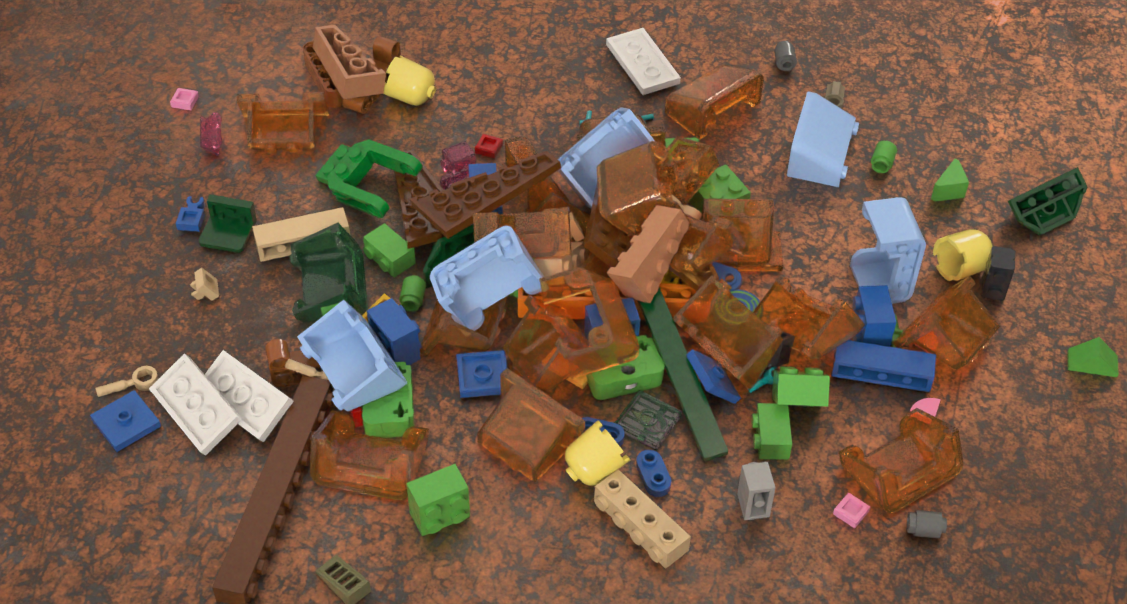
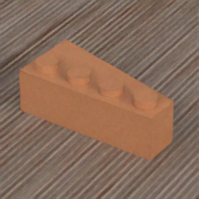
M336 25L315 27L313 49L343 99L383 94L386 78L385 71L382 69L378 70L371 58L367 59L362 55V50L358 46L352 45L351 39Z
M656 205L642 224L640 235L633 236L630 241L631 247L627 252H622L619 255L617 266L615 268L611 267L608 270L607 274L626 298L633 297V300L651 303L654 295L658 292L664 274L667 273L669 264L674 254L678 251L679 244L687 232L690 223L681 209Z

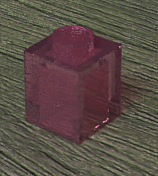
M466 141L442 150V160L440 161L444 172H448L452 179L469 173V164H476V154Z

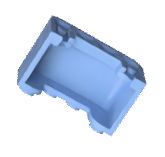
M621 107L611 113L558 159L561 164V169L558 172L584 204L592 208L598 176L604 170L609 174L615 175L621 181L625 177H631L637 171L636 167L640 164H654L660 158L659 154L663 150L633 112L628 108Z
M896 197L866 201L863 203L862 214L865 219L870 221L877 238L875 248L859 249L852 256L850 267L858 288L859 286L888 285L892 304L905 302L914 293L926 242L905 198Z

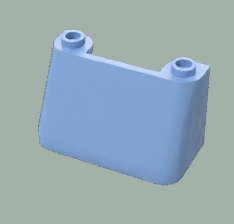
M808 91L792 143L787 176L839 187L840 180L845 179L848 166H844L850 139L852 135H857L859 123L855 122L856 117L819 94Z
M510 226L498 228L437 265L430 274V280L438 302L466 335L481 327L485 319L484 309L519 288L523 287L527 294L533 295L549 287L542 272Z
M345 300L341 301L297 336L302 344L300 349L308 359L313 357L319 363L334 387L332 401L340 411L343 409L351 411L400 390L407 384L405 377L372 327Z

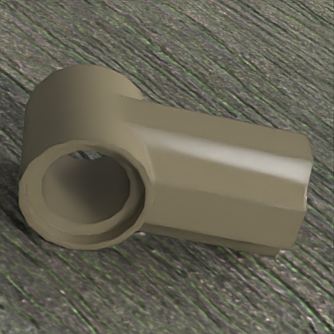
M833 81L831 84H827L825 99L842 109L845 87L841 82Z

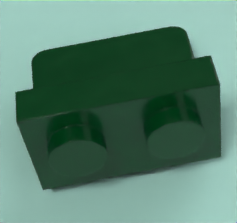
M210 194L207 199L210 218L198 240L199 245L237 253L242 252L253 230L252 226H255L257 222L254 203L252 201Z

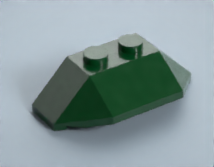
M1077 167L1008 200V203L1017 222L1036 234L1042 235L1076 218L1083 195L1088 187Z
M478 222L466 227L449 239L446 237L438 239L433 245L423 269L426 289L433 286L430 274L437 265L495 230Z

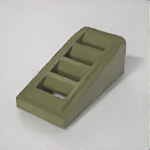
M337 555L315 571L346 604H356L371 592L370 582ZM335 565L338 566V568H336V569H335L334 571H332L330 574H327V573H326V572L329 571L331 568H333ZM341 571L344 572V573H343L341 576H339L337 579H334V578H333V577H335L337 574H339ZM347 577L350 578V579L347 580L344 584H342V585L340 584V583H341L343 580H345ZM353 583L356 584V585L353 586L351 589H349V590L346 589V588H348L350 585H352Z

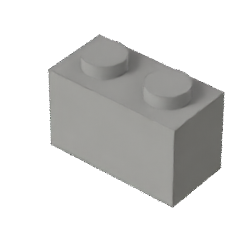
M751 462L742 465L737 496L744 520L770 517L775 484L768 462Z

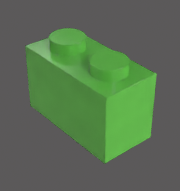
M385 223L363 237V251L369 259H373L384 272H388L394 278L416 264L414 247L407 249L406 241Z
M758 403L756 413H752L751 424L752 428H756L757 434L753 436V447L758 449L759 459L789 460L792 449V437L788 405Z

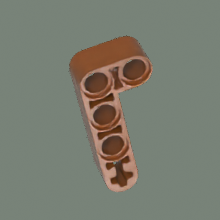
M378 36L373 43V61L378 70L382 69L386 72L395 57L400 58V43L383 36ZM386 73V78H385V82H386V83H387L388 77H389V75H390V74H388V73ZM381 94L343 99V107L365 114Z
M314 40L307 42L303 45L305 66L327 106L331 108L342 106V96L313 49Z
M282 339L271 340L265 345L271 380L276 387L297 385L304 375L285 368L288 359L314 367L319 372L323 371L313 357L308 359L301 350L289 352L287 342Z

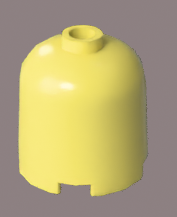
M401 55L400 58L395 57L386 71L390 75L387 83L385 82L383 94L415 106L422 105L429 98H433L436 87L434 86V74L431 70Z
M974 229L939 238L934 244L933 255H937L939 265H936L937 270L948 281H958L984 271L991 248L993 247L991 240L983 232Z
M599 420L574 440L565 451V460L569 466L566 472L575 482L579 479L589 486L599 484L630 461L627 455L621 457L620 454L624 451L606 429L602 432L600 431L603 425Z

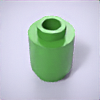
M880 141L876 144L871 159L874 171L886 173L892 168L897 154L895 144L890 141Z
M412 275L403 280L399 301L406 311H417L423 304L426 282L421 277Z

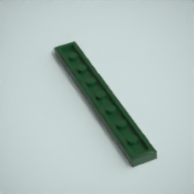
M659 288L651 303L638 301L660 357L664 362L665 369L703 461L728 455L726 443L695 370L687 358V351Z

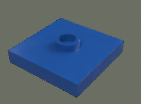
M693 349L687 354L689 362L707 392L731 403H736L741 399L720 362Z
M505 350L456 354L460 398L510 394Z
M135 390L90 415L93 423L116 452L161 427L160 421Z

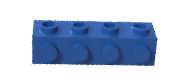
M837 339L832 376L930 392L935 377L936 354Z

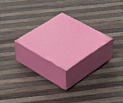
M178 88L170 101L171 107L192 110L199 98L198 91Z
M848 493L836 506L833 515L856 528L869 512L870 506Z

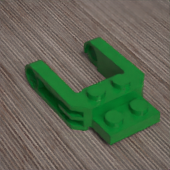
M368 139L356 143L352 147L341 144L315 176L319 182L329 186L337 202L377 218H383L390 209L387 202L381 197L359 189L356 186L373 167L374 163L402 174L408 173L413 176H417L423 169V166L416 157Z

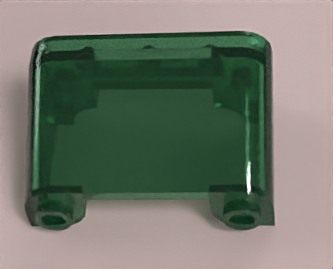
M339 222L291 244L290 261L294 267H298L302 271L303 300H296L292 308L293 315L297 320L303 323L316 322L322 317L321 307L337 304L343 300L360 315H363L368 310L363 252L359 244Z

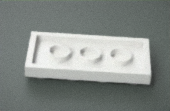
M644 28L606 39L607 47L642 95L680 84L681 77Z
M224 350L205 373V376L242 418L238 424L262 442L265 441L294 402Z
M186 354L181 356L149 388L192 443L204 455H207L242 420L199 367Z

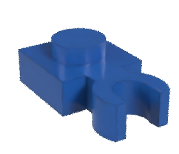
M189 196L186 199L188 208L181 207L176 227L177 230L200 232L205 216L204 199L200 197L199 202L193 203L192 196Z

